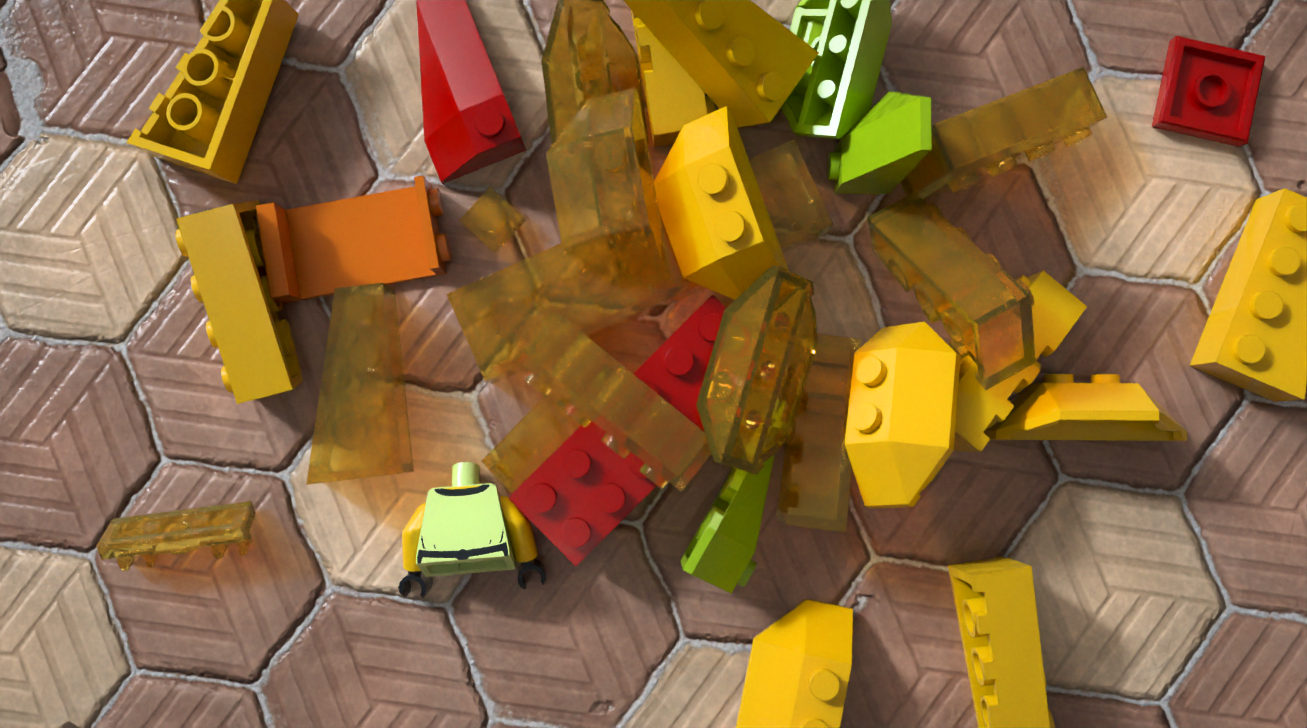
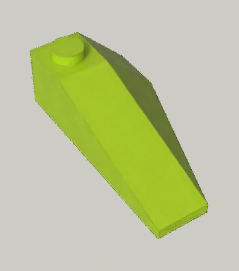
M888 92L840 139L834 152L828 153L827 179L834 180V194H889L932 150L931 97L901 92Z
M777 398L770 401L680 559L682 570L731 594L737 584L741 587L747 584L757 565V562L751 558L756 550L785 404Z

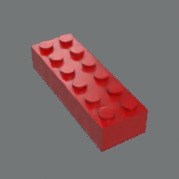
M712 294L508 498L576 567L780 361Z

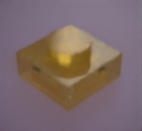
M491 187L459 219L461 224L494 254L526 221L519 212Z

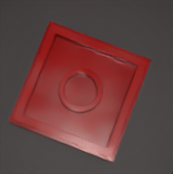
M1175 36L1169 41L1152 127L1236 147L1248 144L1266 56Z

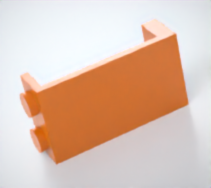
M422 175L414 177V187L286 210L274 202L256 205L270 298L282 303H290L447 274L445 261L452 260V254L447 234H440L437 216L444 215L439 188H432V185Z

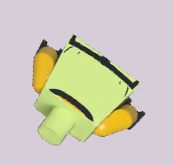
M472 462L454 464L452 466V486L430 489L426 502L418 506L402 531L403 568L408 571V574L400 581L398 587L399 593L402 596L406 597L411 592L410 580H416L420 583L422 589L421 598H424L432 589L433 576L515 570V560L521 562L518 569V584L521 588L526 589V581L523 575L528 570L538 571L541 575V583L544 585L546 571L544 565L535 559L538 556V551L529 520L510 501L508 496H501L496 484H480V466Z

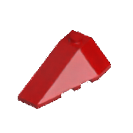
M416 0L424 141L441 183H447L526 151L466 0Z

